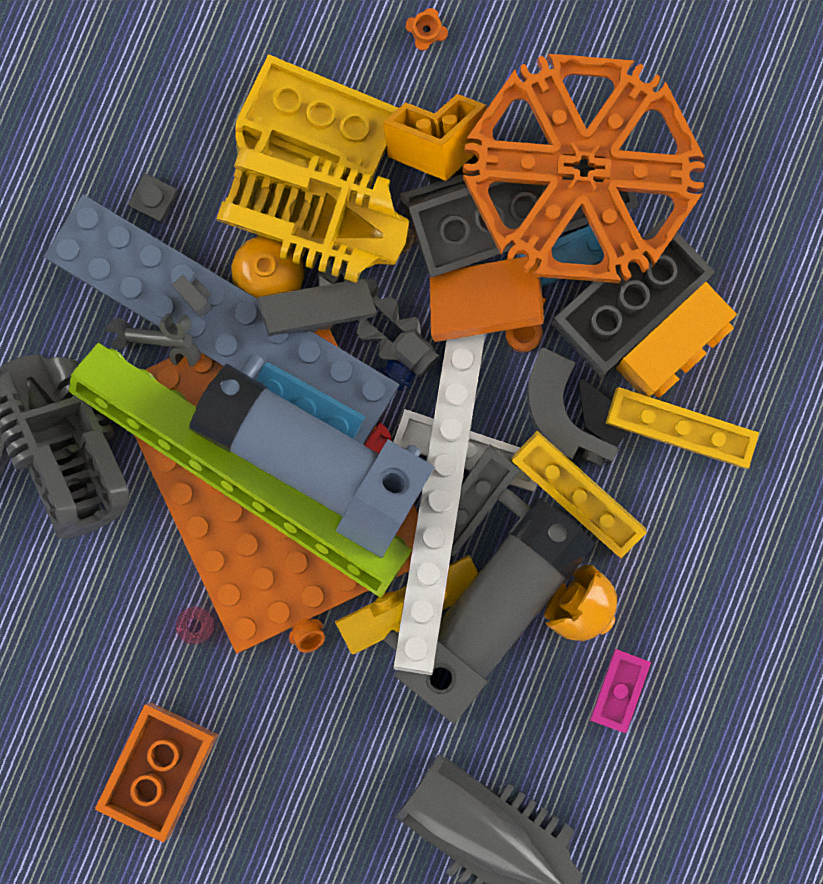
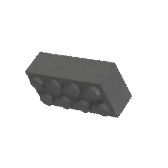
M663 218L642 239L649 240L654 238L666 222V219ZM676 232L653 268L651 261L643 254L649 262V269L643 273L637 263L631 262L628 264V270L632 276L629 280L625 281L620 276L618 267L616 271L621 279L620 283L594 281L554 317L551 325L601 379L715 274V271L678 232Z

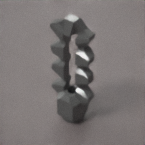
M344 263L339 277L331 275L333 264H329L326 273L319 272V286L339 283L340 278L345 277L348 264ZM373 278L366 279L375 307L394 323L402 333L392 343L365 318L355 320L359 323L356 332L357 336L362 342L381 341L378 354L380 359L383 361L400 362L410 372L415 373L421 378L433 367L440 355L422 337L419 320L415 316L399 320L398 301L391 296L380 300L377 283Z

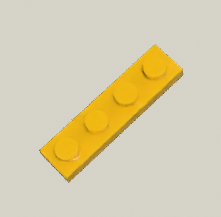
M620 387L615 390L605 423L744 469H748L759 436V432Z
M538 431L511 457L515 465L620 558L647 533L646 528Z

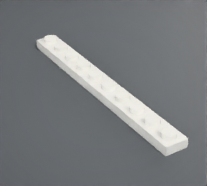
M485 334L446 341L427 462L435 467L422 489L394 662L395 670L432 675Z

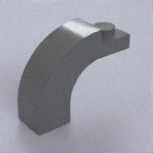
M542 347L533 365L527 387L528 411L535 430L541 433L571 461L576 451L579 450L583 452L581 458L599 467L602 466L603 462L610 465L614 461L619 448L577 428L567 416L564 408L563 394L565 385L576 362Z

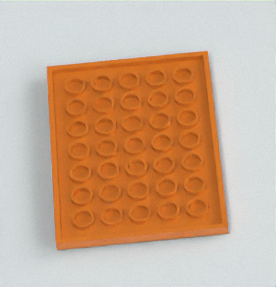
M317 329L316 332H313L338 347L330 329L321 331ZM201 353V358L194 367L189 366L188 360L184 356L178 365H173L170 358L145 370L150 372L156 381L168 389H174L183 394L186 400L196 407L207 386L224 366ZM135 436L236 654L292 628L301 619H311L369 591ZM414 504L396 533L412 551L418 520V512ZM412 552L395 578L409 572Z

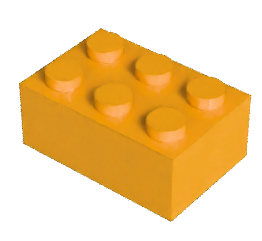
M705 282L625 356L616 367V370L639 394L648 397L654 394L659 399L679 380L675 375L679 369L686 374L707 354L702 349L706 344L713 349L734 329L729 322L737 316V313Z

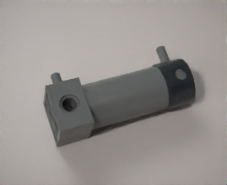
M505 489L498 497V500L520 517V519L510 530V535L440 621L433 670L438 667L448 669L452 675L450 683L446 687L438 688L430 682V675L397 670L394 674L396 678L453 724L457 722L488 683L486 678L563 582L571 577L596 545L573 519L540 498H536L531 506H529L509 489ZM391 630L384 638V642L395 651L397 649L399 633Z

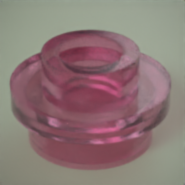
M200 607L185 609L176 621V630L179 637L189 644L205 642L210 638L214 629L212 616L208 611ZM193 618L201 622V629L197 633H192L188 629V623Z

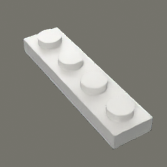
M404 409L394 443L404 449L409 445H415L420 449V455L428 457L434 419ZM470 431L464 469L470 471L489 445H492L510 459H512L511 457L520 447ZM520 469L509 485L534 492L537 483Z

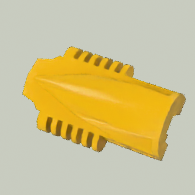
M239 149L234 164V180L228 197L221 203L216 218L218 222L283 243L280 258L284 260L289 258L293 246L296 247L293 255V263L300 264L305 252L309 251L306 267L311 269L315 266L318 255H321L318 270L326 273L331 259L335 261L331 275L339 277L344 263L348 264L344 279L357 283L361 272L366 268L372 267L375 264H396L406 245L409 220L394 211L389 191V179L378 176L372 190L369 189L372 180L371 173L365 172L360 185H357L358 169L352 168L347 181H345L346 165L339 164L333 177L331 173L334 161L326 159L321 172H318L321 157L313 155L308 168L250 149Z

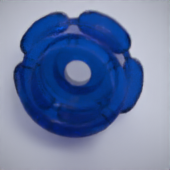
M392 360L387 362L385 368L380 367L379 370L385 373L386 377L400 385L399 391L402 390L404 385L407 387L412 386L410 382L415 374Z

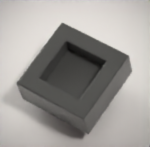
M144 173L128 206L162 224L179 192L176 188Z
M182 275L172 284L174 289L201 318L212 309L206 300L211 294L196 278L190 283Z

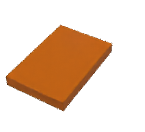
M526 256L514 258L511 262L503 260L458 268L432 278L430 277L431 336L434 342L544 324L541 277L532 276L539 268L540 262L535 261L533 268L527 273L523 271L525 264L528 262Z

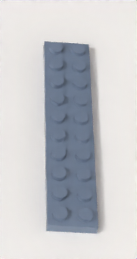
M83 194L43 256L46 260L159 328L160 321L167 313L172 315L175 324L183 315H187L192 323L191 329L187 332L191 334L192 342L199 348L200 353L222 366L229 364L240 371L251 354H258L263 358V365L269 362L366 416L354 440L361 444L366 442L400 386L395 381L311 331L301 330L268 336L257 298ZM182 275L190 283L196 278L211 294L206 300L212 309L202 318L172 286ZM263 365L261 366V368L259 369V371L253 379H257Z

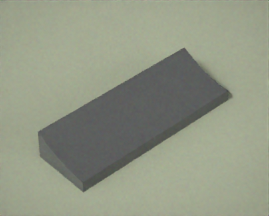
M581 159L579 165L572 166L574 169L580 170V176L586 177L589 171L595 170L587 165V160ZM562 178L567 180H573V178ZM495 182L490 185L488 194L503 224L509 229H517L521 226L548 185ZM465 183L403 203L420 247L428 275L431 278L500 254ZM618 191L627 210L639 207L635 192ZM581 207L563 232L589 224ZM509 244L503 253L508 252L513 244Z

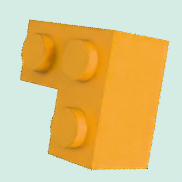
M456 94L436 113H432L405 102L383 122L388 157L447 181L474 156V154L464 153L465 145L474 143H465L466 138L487 110V105Z

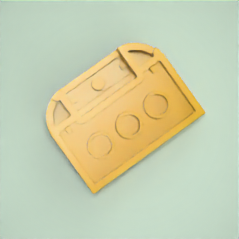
M268 54L236 121L237 152H239L240 148H246L308 168L313 155L321 157L318 172H321L326 159L334 161L331 176L334 177L338 165L343 164L346 165L345 181H347L351 169L355 168L359 170L357 185H360L364 173L368 172L372 174L371 187L374 175L387 149L383 122L398 107Z

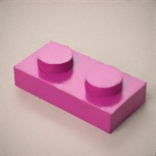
M614 649L589 720L627 733L651 662Z

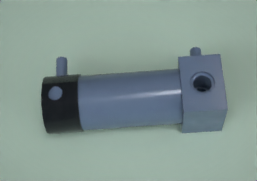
M251 354L240 371L229 364L222 367L201 396L189 424V430L225 451L233 452L343 516L336 532L382 558L435 466L419 457L421 452L417 446L409 445L404 449L389 439L378 454L268 390L267 386L253 379L264 363L263 358L258 354Z

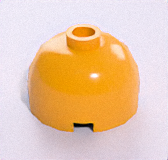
M258 235L247 240L236 251L231 265L232 282L235 286L257 299L258 297L301 290L304 280L303 261L300 264L293 263L294 246L289 258L284 260L280 258L283 243Z
M584 565L577 568L572 574L575 579L571 581L567 588L564 583L559 587L548 601L544 611V616L549 620V622H545L548 627L566 639L582 642L595 638L599 634H606L615 623L614 616L617 610V593L614 586L593 565Z

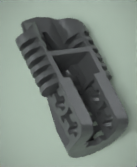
M41 354L21 356L0 366V434H3L1 436L2 442L5 446H8L6 450L9 457L13 458L12 464L14 469L22 470L28 468L53 524L56 537L68 539L88 534L119 517L126 509L130 500L126 482L107 441L113 438L115 431L111 425H108L110 423L108 417L69 392L71 374L80 364L78 361L64 357L48 359ZM100 503H103L105 509L102 510Z
M441 754L437 755L423 776V779L395 815L396 819L453 859L446 874L452 877L461 865L464 867L457 879V882L460 884H465L472 873L476 876L471 884H482L483 882L487 884H580L583 877L582 873L571 861L569 853L570 840L575 829L563 823L556 833L552 834L559 818L552 815L544 826H541L540 824L547 815V809L541 807L531 819L529 816L537 804L533 799H529L520 811L518 807L526 794L518 791L509 803L506 800L514 789L512 784L508 782L498 795Z

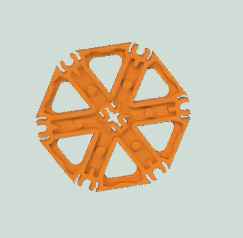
M548 54L546 60L543 56H540L537 59L540 72L532 74L528 71L527 66L522 64L519 70L520 77L524 81L522 82L517 76L516 70H514L466 138L465 143H474L466 144L464 153L474 154L477 156L478 162L463 165V172L468 174L463 175V180L501 256L509 244H513L507 254V261L511 262L518 253L527 256L528 262L523 268L525 273L531 271L535 261L540 262V265L532 276L620 283L621 279L616 271V268L619 267L620 276L627 281L632 276L628 270L629 263H637L643 273L649 269V262L643 254L651 261L653 268L702 194L694 193L700 192L704 188V183L692 181L690 173L703 172L705 164L702 161L705 157L666 81L663 87L655 93L654 90L660 81L659 75H656L650 83H644L640 80L639 75L644 65L639 64L635 67L632 74L628 75L627 71L633 66L634 60ZM547 60L550 62L552 69H549ZM569 75L604 77L611 80L614 85V91L588 129H586L563 83V80ZM524 100L530 105L549 145L496 141L493 138L492 131L513 101ZM650 110L658 111L663 116L677 144V152L674 155L621 151L620 148L644 113ZM581 159L587 160V165L595 169L589 171L586 177L580 176V170L572 167L579 165ZM562 178H573V180H567ZM495 182L548 185L521 226L517 229H509L503 224L488 194L490 185ZM618 191L667 195L672 199L674 209L654 238L649 240L642 239ZM580 207L604 253L602 262L597 265L561 263L552 256V247Z

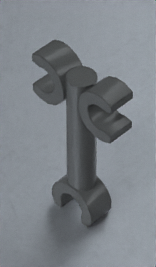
M167 313L160 321L161 331L132 328L129 323L121 318L112 319L105 327L106 331L118 334L110 343L111 347L115 349H123L129 342L170 346L173 349L169 352V358L173 365H178L185 356L190 367H194L201 358L199 348L192 342L191 334L187 333L192 326L191 320L187 315H183L175 324L172 315Z

